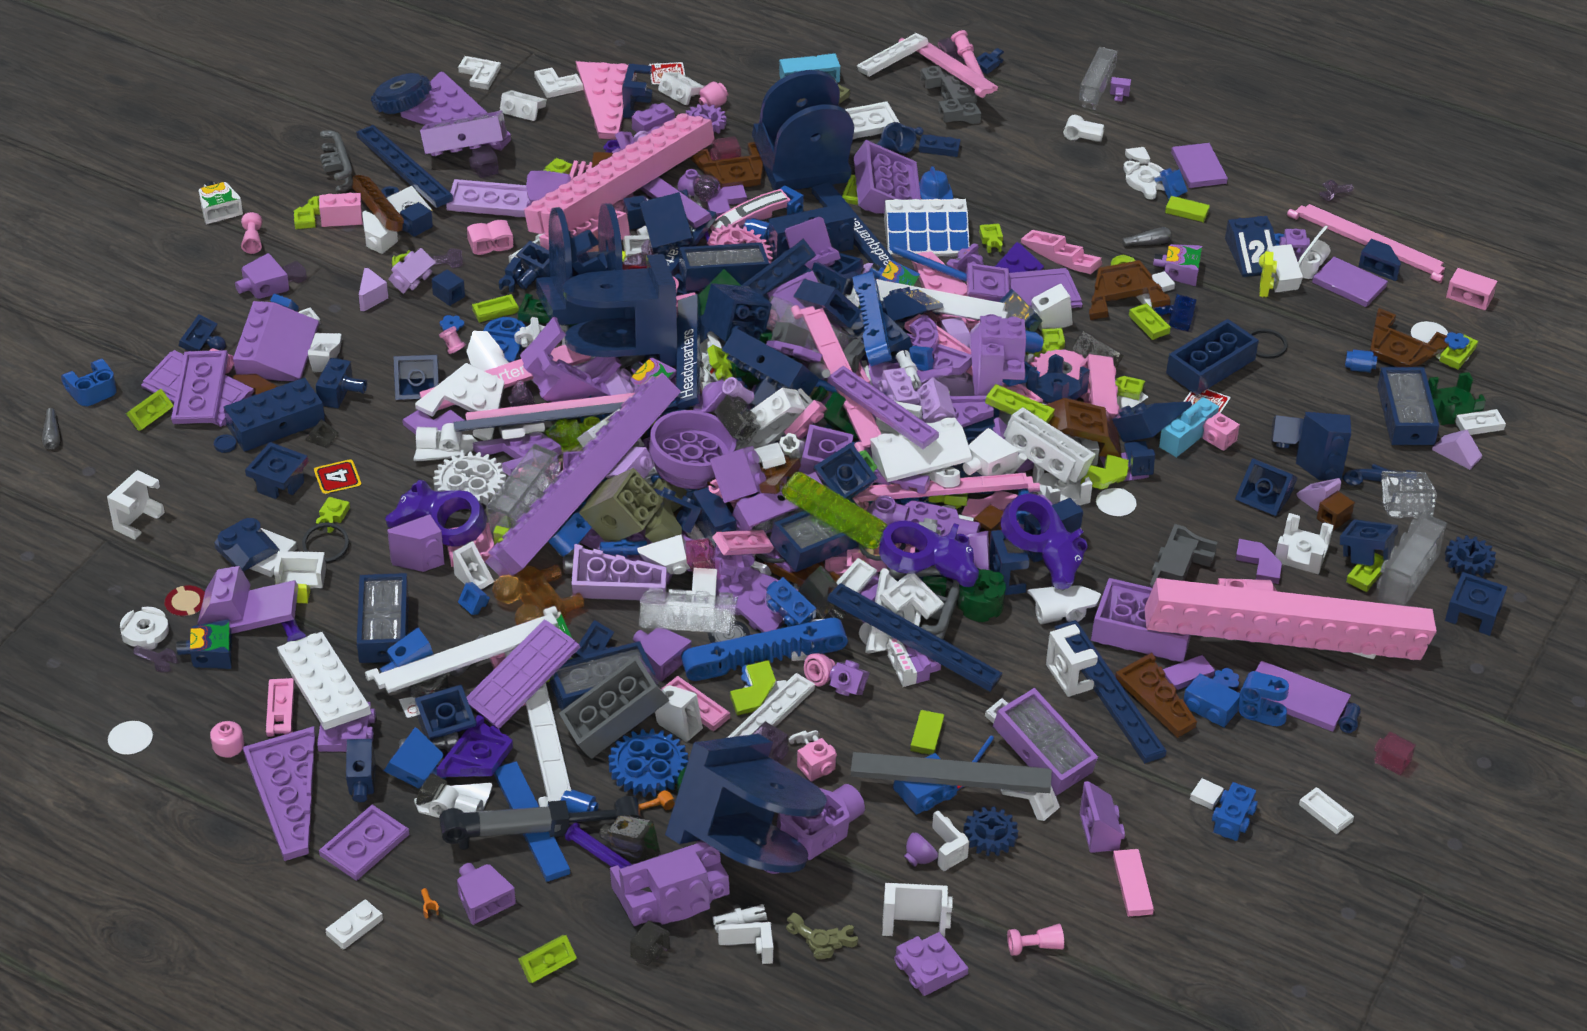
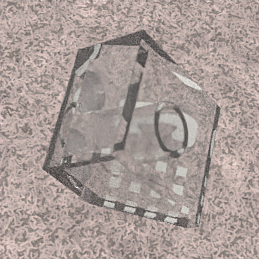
M1382 471L1383 506L1388 516L1394 518L1414 517L1417 519L1433 517L1437 492L1426 472Z

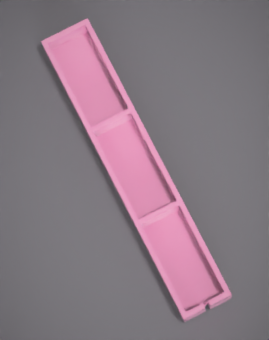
M683 113L677 115L675 119L665 122L660 128L652 130L650 134L640 137L635 143L627 145L625 149L612 154L606 160L600 161L595 167L587 169L585 173L574 177L570 182L560 185L558 189L547 193L540 200L532 202L530 206L524 209L528 231L538 234L545 233V235L549 236V216L551 209L554 207L562 208L568 230L571 231L597 215L603 203L615 204L715 142L712 121L704 119L702 116L693 117Z
M1156 578L1145 605L1147 630L1315 648L1319 650L1363 653L1365 655L1376 654L1410 660L1422 659L1428 648L1427 644H1430L1436 633L1433 609Z

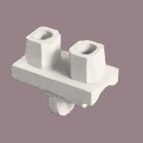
M532 317L529 326L521 327L520 331L515 333V342L527 348L545 326L539 325L538 318Z

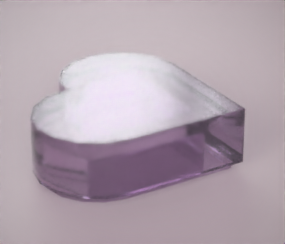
M298 261L282 267L287 273L288 281L298 283L305 281L307 278L306 269Z

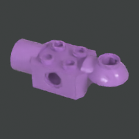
M889 496L878 497L866 510V514L874 522V526L877 527L888 526L895 521L904 520L918 524L919 521L924 522V518L938 520L937 530H941V536L947 535L954 523L959 524L957 534L969 535L979 533L981 523L960 519L956 509L913 500L906 505H900Z
M844 784L833 792L819 788L827 798L822 813L809 817L778 813L776 827L797 839L808 851V860L813 859L846 838L849 823L864 813L865 804L863 798L853 786ZM766 871V872L771 873V874H777V873H779V872Z

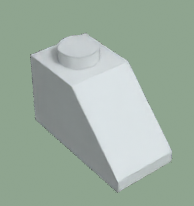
M367 211L362 212L366 247L383 254L398 242L397 232L386 229L375 215Z
M682 535L637 548L644 561L667 567V573L682 574L687 569L693 568L688 545Z

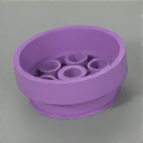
M681 410L671 412L659 418L651 429L649 453L654 461L657 473L668 483L681 488L701 489L708 487L707 482L716 478L710 459L733 452L736 449V436L732 428L722 419L702 411Z

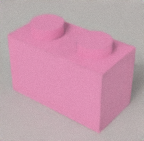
M360 193L319 195L322 227L363 225Z
M1457 268L1449 282L1446 298L1486 311L1494 296L1497 281Z

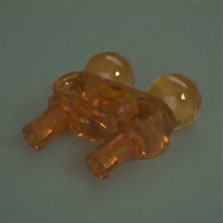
M557 564L542 570L533 566H525L513 576H500L495 580L492 587L494 597L503 604L513 603L519 597L523 601L524 605L519 607L515 614L516 625L543 617V610L553 606L556 607L557 612H561L563 618L566 617L567 612L584 607V599L580 593L562 599L548 583L561 579V570Z

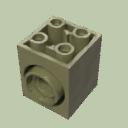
M633 467L599 483L579 514L605 542H618L642 531L663 502V499Z

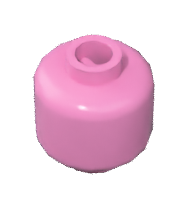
M711 82L700 90L699 102L701 105L707 104L709 107L715 105V108H719L726 103L728 92L722 83Z
M223 721L212 728L210 738L215 754L228 758L242 751L244 747L243 732L237 723Z

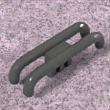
M321 131V138H332L335 143H325L322 145L323 151H334L320 156L325 172L341 170L342 172L334 175V179L337 181L345 179V183L337 186L336 192H347L352 188V167L342 138L336 131Z
M952 579L953 582L947 580L946 590L949 591L947 598L936 595L944 603L943 607L931 616V618L939 620L936 626L923 625L921 627L942 640L958 601L959 583Z

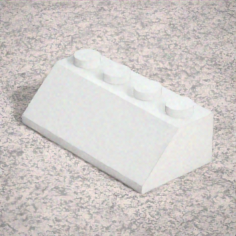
M955 417L944 418L934 423H926L939 432V438L925 449H921L899 432L881 434L878 437L871 438L872 460L885 480L891 482L972 461V455L963 427Z

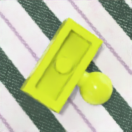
M1265 251L1259 258V265L1262 267L1259 296L1268 297L1269 289H1273L1274 277H1271L1272 273H1276L1277 261L1273 260L1274 252Z

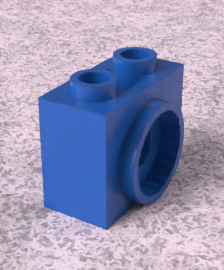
M936 753L926 757L931 759H940V757ZM894 780L893 789L916 815L930 810L935 805L945 800H950L957 795V786Z

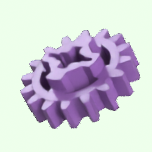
M697 104V108L690 107V111L686 110L688 116H702L704 119H710L713 132L720 133V129H725V111H721L720 107L715 108V105L709 107L707 104L701 106Z

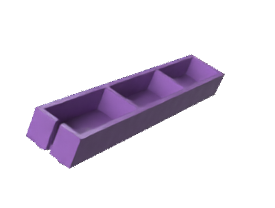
M663 373L656 378L652 375L645 383L640 384L635 389V394L629 397L621 405L622 408L608 419L610 422L596 432L597 436L593 440L591 439L582 448L583 451L569 462L571 465L567 469H563L557 475V480L543 491L544 495L541 498H537L529 506L530 510L522 514L517 519V524L502 536L503 540L500 543H496L489 550L490 557L485 562L504 581L522 570L681 391Z

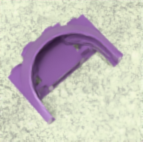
M994 314L980 316V322L970 331L974 396H987L995 384L1002 386L1003 379L1025 380V319L1018 317L1002 318V316Z
M556 317L549 321L533 342L520 354L524 363L523 367L533 375V381L539 387L541 397L547 402L585 399L590 395L592 398L611 396L605 382L622 365L618 357H595L577 366H572L560 359L557 362L552 360L553 356L550 355L552 350L566 336Z
M702 840L697 841V844L622 869L618 865L610 868L612 889L620 900L633 926L649 921L660 922L663 925L687 919L710 909V903L713 899L730 894L729 876L720 863V851ZM649 887L652 892H647L641 889Z

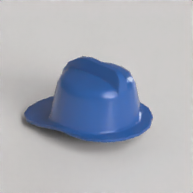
M931 167L930 171L923 174L919 182L922 200L953 199V193L947 175L944 172Z

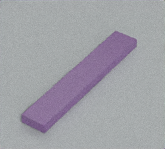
M659 177L639 188L653 199L679 192ZM680 192L688 224L696 229L712 219L711 214Z
M842 366L828 377L829 384L921 449H925L939 438L937 430L845 366Z

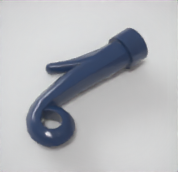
M1373 464L1372 469L1349 470L1344 474L1343 480L1349 485L1356 486L1361 484L1363 479L1386 483L1388 478L1398 479L1397 485H1402L1404 488L1409 486V488L1413 489L1412 486H1415V483H1412V479H1415L1416 482L1417 471H1393Z

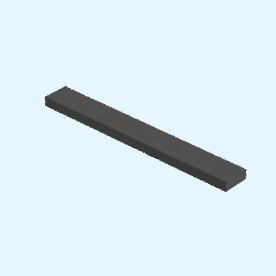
M853 752L851 777L1049 794L1051 791L1052 769L860 752Z

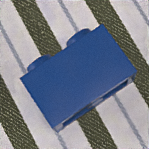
M1199 673L1186 688L1183 701L1190 711L1225 727L1239 711L1240 693Z

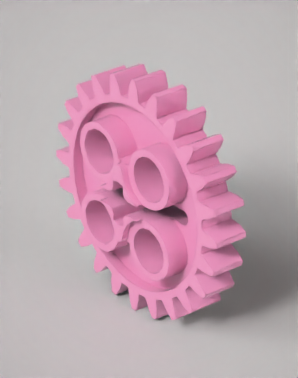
M728 224L727 227L721 225V228L716 227L707 242L708 246L762 242L769 264L773 259L771 257L773 252L769 251L771 246L765 245L767 240H760L761 235H754V230L747 231L746 226L743 229H740L738 224H736L735 228L731 224Z

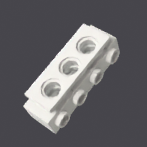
M1023 407L1011 416L1004 432L1005 440L1018 449L1019 453L1025 454L1029 460L1064 483L1068 480L1076 483L1087 474L1095 457L1093 452Z

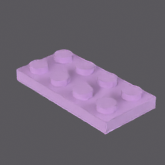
M454 179L450 192L453 195L454 201L447 203V210L525 217L524 209L529 201L526 185Z

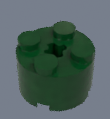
M977 568L979 576L972 587H963L959 584L957 606L963 611V615L966 618L977 622L989 621V618L993 616L997 618L1001 615L1004 608L1006 585L1004 576L1001 573Z

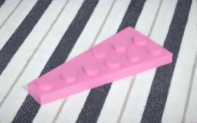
M576 61V68L583 83V90L588 106L591 109V115L594 119L599 139L617 140L615 134L620 132L623 120L622 85L628 65Z
M932 251L917 253L944 264ZM912 261L915 271L920 274L918 278L923 288L967 296V285L962 280ZM943 313L941 315H934L940 328V320L958 318V316ZM961 317L965 324L975 323L976 325L980 322L979 320Z

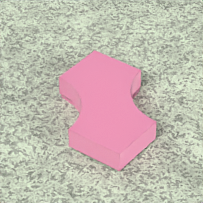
M1000 490L984 499L969 498L962 515L974 518L990 504L1004 512L1006 506L1017 495Z

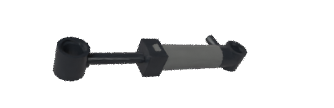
M633 796L619 798L614 804L615 810L568 813L566 800L548 801L547 807L477 812H463L458 808H449L444 810L439 816L443 840L449 844L459 843V848L462 850L469 848L471 837L549 832L550 837L565 836L569 823L616 820L618 827L623 831L621 817L629 819L634 823L635 828L637 825V829L640 827V824L634 819L643 822L639 802Z

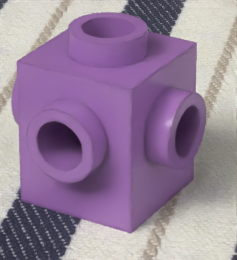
M1285 229L1284 237H1280L1279 246L1291 244L1296 259L1299 261L1310 245V238L1306 237L1305 230Z
M846 660L845 663L837 662V665L833 666L829 675L831 679L830 685L836 687L835 692L849 696L850 693L862 695L870 672L859 669L860 664L850 660Z

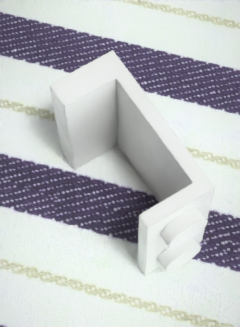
M885 883L882 936H893L894 920L939 922V932L945 937V928H950L951 913L947 912H952V897H947L948 886Z

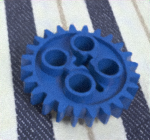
M641 729L640 735L632 731L631 738L624 735L623 742L616 741V748H611L609 772L612 775V780H617V786L624 785L625 792L633 789V795L642 791L643 797H646L648 792H651L656 797L657 791L660 790L662 792L667 787L675 790V783L678 784V775L687 766L688 753L685 752V745L680 746V739L673 741V734L665 737L663 730L659 734H655L654 729H651L650 733L646 734L645 730Z

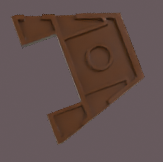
M755 142L748 143L750 156L712 161L708 149H702L690 157L720 189L736 185H743V187L761 185L763 162Z
M1140 260L1101 267L1098 269L1094 296H1092V305L1089 310L1090 320L1109 317L1106 301L1149 294L1152 308L1171 305L1170 297L1162 291L1160 284L1153 280L1151 273Z
M1378 309L1370 348L1373 356H1377L1378 360L1395 367H1417L1448 347V344L1444 341L1447 335L1436 332L1430 341L1425 343L1391 329L1390 327L1395 322L1396 315L1383 309Z
M784 455L785 464L764 469L762 463H759L761 471L766 476V480L759 484L761 493H779L781 491L780 485L785 486L787 484L786 478L788 476L792 477L801 467L800 458ZM710 480V481L707 482L708 487H709V486H714V485L710 484L712 480Z

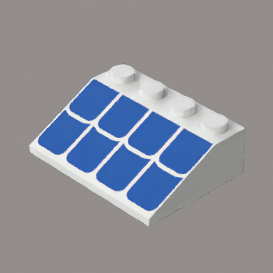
M966 199L885 200L884 222L887 250L892 257H901L892 253L894 246L916 254L932 251L937 257H958V252L962 248H969Z

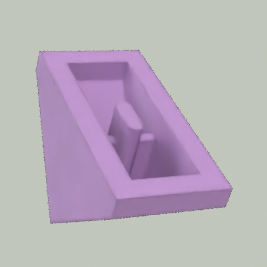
M364 268L360 286V311H366L388 299L387 282L369 268Z
M1468 430L1445 435L1432 448L1433 451L1468 469H1471L1482 458V454Z
M1340 478L1310 484L1296 493V495L1318 512L1320 502L1337 490H1340Z

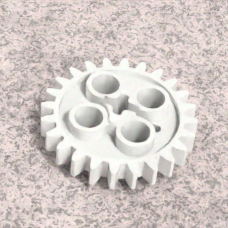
M469 452L468 456L460 453L459 458L452 455V461L445 459L444 465L439 464L438 470L434 471L435 477H433L435 491H468L480 503H484L487 506L489 505V500L495 502L496 496H502V491L506 489L505 484H507L506 474L502 470V463H497L496 458L489 460L488 454L481 457L480 452L476 456H473L472 452Z

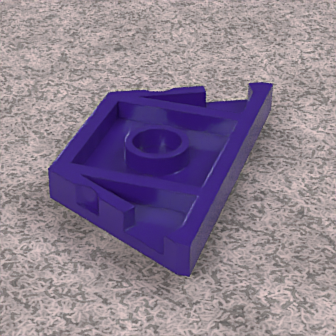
M1018 242L1014 244L995 266L1008 268L1009 273L1044 270V265Z
M478 715L475 718L477 726L468 728L437 767V776H492L512 750L513 740L506 734H502L494 725L491 727L486 725L484 717Z

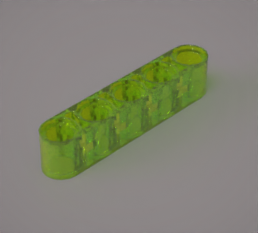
M795 472L782 488V494L787 500L863 546L873 550L879 546L882 533L888 526L884 521L806 474Z

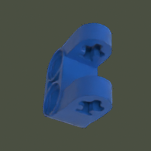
M102 358L91 362L93 373L78 378L73 371L61 375L62 383L67 392L82 406H90L115 395L117 391L114 373Z
M1257 671L1250 672L1240 691L1239 713L1248 720H1254L1271 726L1283 725L1287 718V708L1283 704L1274 701H1283L1288 697V681L1281 677Z

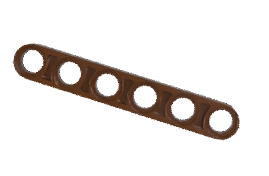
M354 175L352 188L356 193L361 194V199L381 224L390 231H402L404 218L376 184L367 176Z

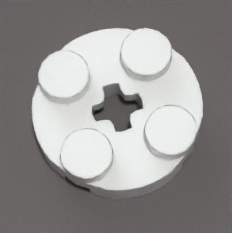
M142 607V611L134 613V610L128 612L120 622L124 643L133 647L152 650L165 639L169 632V625L163 611L154 607Z

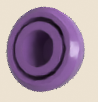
M694 169L687 170L678 182V190L687 189L691 196H694V194L699 195L705 190L703 178Z
M916 832L911 833L906 844L907 853L904 855L910 864L915 867L917 864H927L938 858L937 851L928 841Z

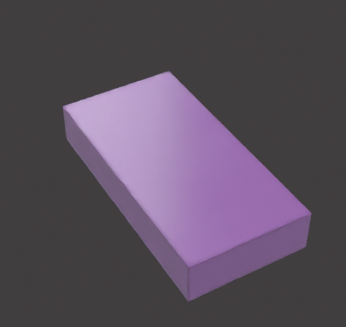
M1203 655L1163 669L1166 673V679L1170 684L1174 685L1176 690L1189 686L1199 673L1209 678L1214 677L1215 670Z

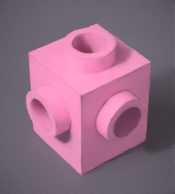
M1218 412L1212 418H1208L1203 425V439L1225 451L1237 441L1240 424Z
M823 738L810 742L798 750L797 767L812 782L835 770L836 751Z

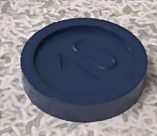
M220 435L214 440L215 449L221 453L230 452L237 445L236 439L232 435Z

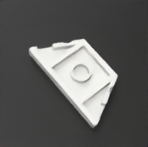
M883 568L880 571L875 602L890 610L879 597L897 581L888 574L889 570ZM911 603L897 613V615L919 626L921 613ZM870 625L865 653L888 650L889 639L893 637Z

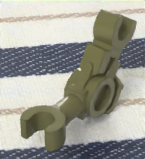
M793 913L787 918V921L790 923L786 926V929L792 934L799 933L804 936L816 959H829L834 953L833 949L842 948V945L855 947L858 943L857 936H847L852 935L854 932V926L852 925L845 926L841 931L838 928L827 931L821 929L811 930L804 924L803 919L797 913Z

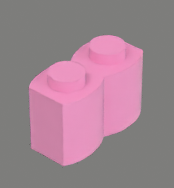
M496 220L488 224L477 223L467 227V239L473 254L482 255L493 250L504 251L513 248V235L505 220Z

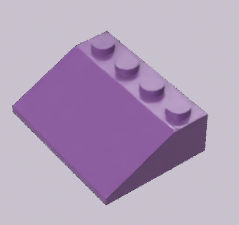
M865 140L854 156L858 206L866 211L885 213V200H921L916 161Z
M253 301L233 357L236 375L257 374L266 380L296 381L301 379L308 360V350L317 332L319 320L274 302Z
M1109 578L1094 619L1091 641L1147 655L1153 653L1154 656L1184 662L1191 635L1146 629L1145 605L1152 588Z

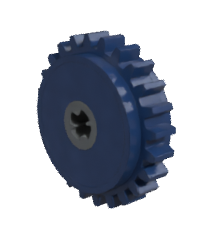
M416 73L399 75L382 83L373 93L374 96H371V102L375 110L379 112L383 111L386 114L404 112L421 104L430 94L429 91L432 90V86L427 76H420Z

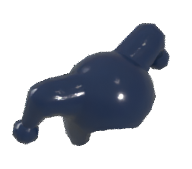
M892 122L884 127L881 139L876 145L895 153L905 154L914 148L916 134L922 135L924 130L922 127L911 128L899 122Z

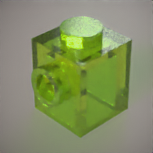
M561 419L549 428L546 434L550 439L561 445L562 450H572L580 444L577 438L583 432L577 420Z

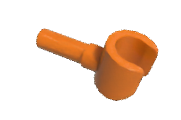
M664 790L658 794L656 799L639 804L640 810H644L661 804L665 810H669L675 805L674 797L670 792Z
M426 888L422 889L424 917L428 918V910L430 909L435 910L438 916V903L430 899Z

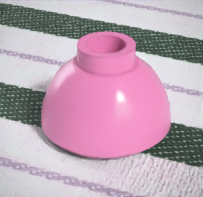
M810 654L804 662V673L807 680L820 687L831 680L829 675L833 666L836 665L832 659L823 654Z

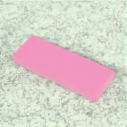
M764 530L716 532L712 537L723 556L770 553L774 549Z
M679 676L662 688L664 689L666 686L671 685L697 694L702 724L713 732L730 719V712Z
M1139 849L1114 851L1113 859L1127 916L1153 915L1154 908Z

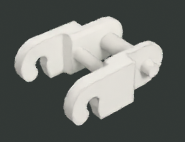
M815 730L808 733L803 731L794 734L789 738V743L794 744V740H796L797 744L806 743L807 745L809 741L818 740L819 732Z

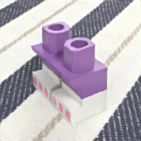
M895 638L889 639L888 657L903 687L928 681L930 673L941 670V664Z

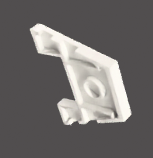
M465 363L417 401L415 407L432 417L444 400L470 412L499 409L505 385L504 380ZM494 428L473 430V436L483 441L493 440Z

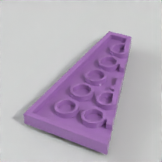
M682 535L687 542L693 567L687 569L688 571H694V568L717 569L716 596L736 614L743 615L753 629H759L761 632L780 629L784 623L783 617L778 612L774 613L766 604L767 587L773 581L778 582L779 580L750 567L748 571L743 570L739 573L738 583H731L729 575L719 574V562L721 559L726 558L716 557L714 549Z

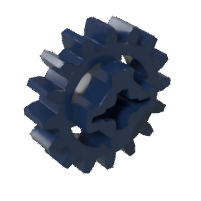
M1465 535L1463 540L1460 537H1456V541H1450L1445 551V562H1449V568H1455L1454 573L1456 574L1465 572L1474 576L1479 574L1481 577H1484L1485 572L1490 573L1491 569L1494 568L1496 552L1492 551L1491 545H1485V540L1479 542L1477 537L1469 539L1468 535Z
M982 807L981 813L974 810L973 817L967 816L963 833L968 838L969 848L977 847L976 853L979 854L983 850L986 851V856H989L991 852L999 856L1000 850L1008 853L1009 846H1015V841L1018 838L1017 822H1012V815L1005 816L1004 809L996 812L995 807H992L991 811H987L985 807Z

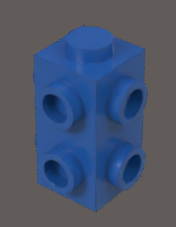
M782 577L778 582L773 581L767 587L766 604L768 608L774 613L778 612L788 627L809 623L816 617V607L785 578Z
M1232 782L1229 791L1224 790L1221 796V808L1216 807L1213 813L1212 821L1215 822L1213 833L1236 841L1241 832L1246 833L1250 822L1248 816L1249 814L1254 815L1258 805V801L1254 800L1256 790Z

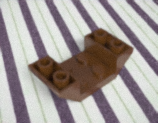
M1067 398L1046 404V406L1055 409L1054 416L1048 424L1064 434L1097 441L1099 456L1106 458L1107 455L1121 458L1118 431L1105 407Z

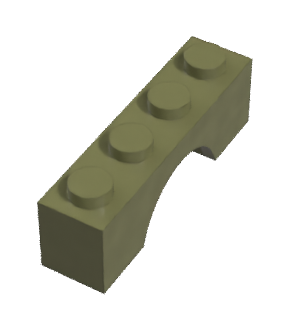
M658 478L651 486L653 490L656 488L662 491L664 487L676 492L675 497L681 500L683 495L686 496L687 493L684 488L672 485L663 478ZM660 496L663 502L646 525L645 537L652 543L681 535L682 527L673 515V512L682 506L681 504Z

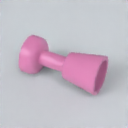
M250 212L242 217V226L247 231L244 234L241 248L246 253L255 254L262 248L259 233L257 232L262 226V218L257 213Z
M1060 924L1037 930V933L1034 935L1021 936L1020 932L1016 929H1010L1007 933L1008 947L1012 956L1019 955L1022 952L1023 946L1038 945L1039 948L1064 949V935Z

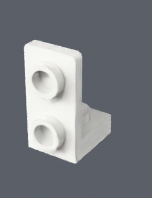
M781 388L750 410V414L757 429L762 430L786 412L800 414L806 408L797 390Z
M1052 786L1050 794L1001 789L1003 795L1029 799L1037 820L1045 821L1060 808Z
M939 811L933 813L932 827L946 842L939 849L938 866L943 871H946L968 858L969 841L964 833H960L953 826L948 817H944Z
M770 922L727 924L718 927L719 945L756 943V953H761L762 964L773 963V941Z

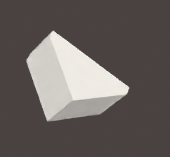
M318 342L308 350V357L313 372H323L330 357L337 359L339 344Z
M473 541L453 551L454 574L464 584L473 582L480 589H483L494 582Z

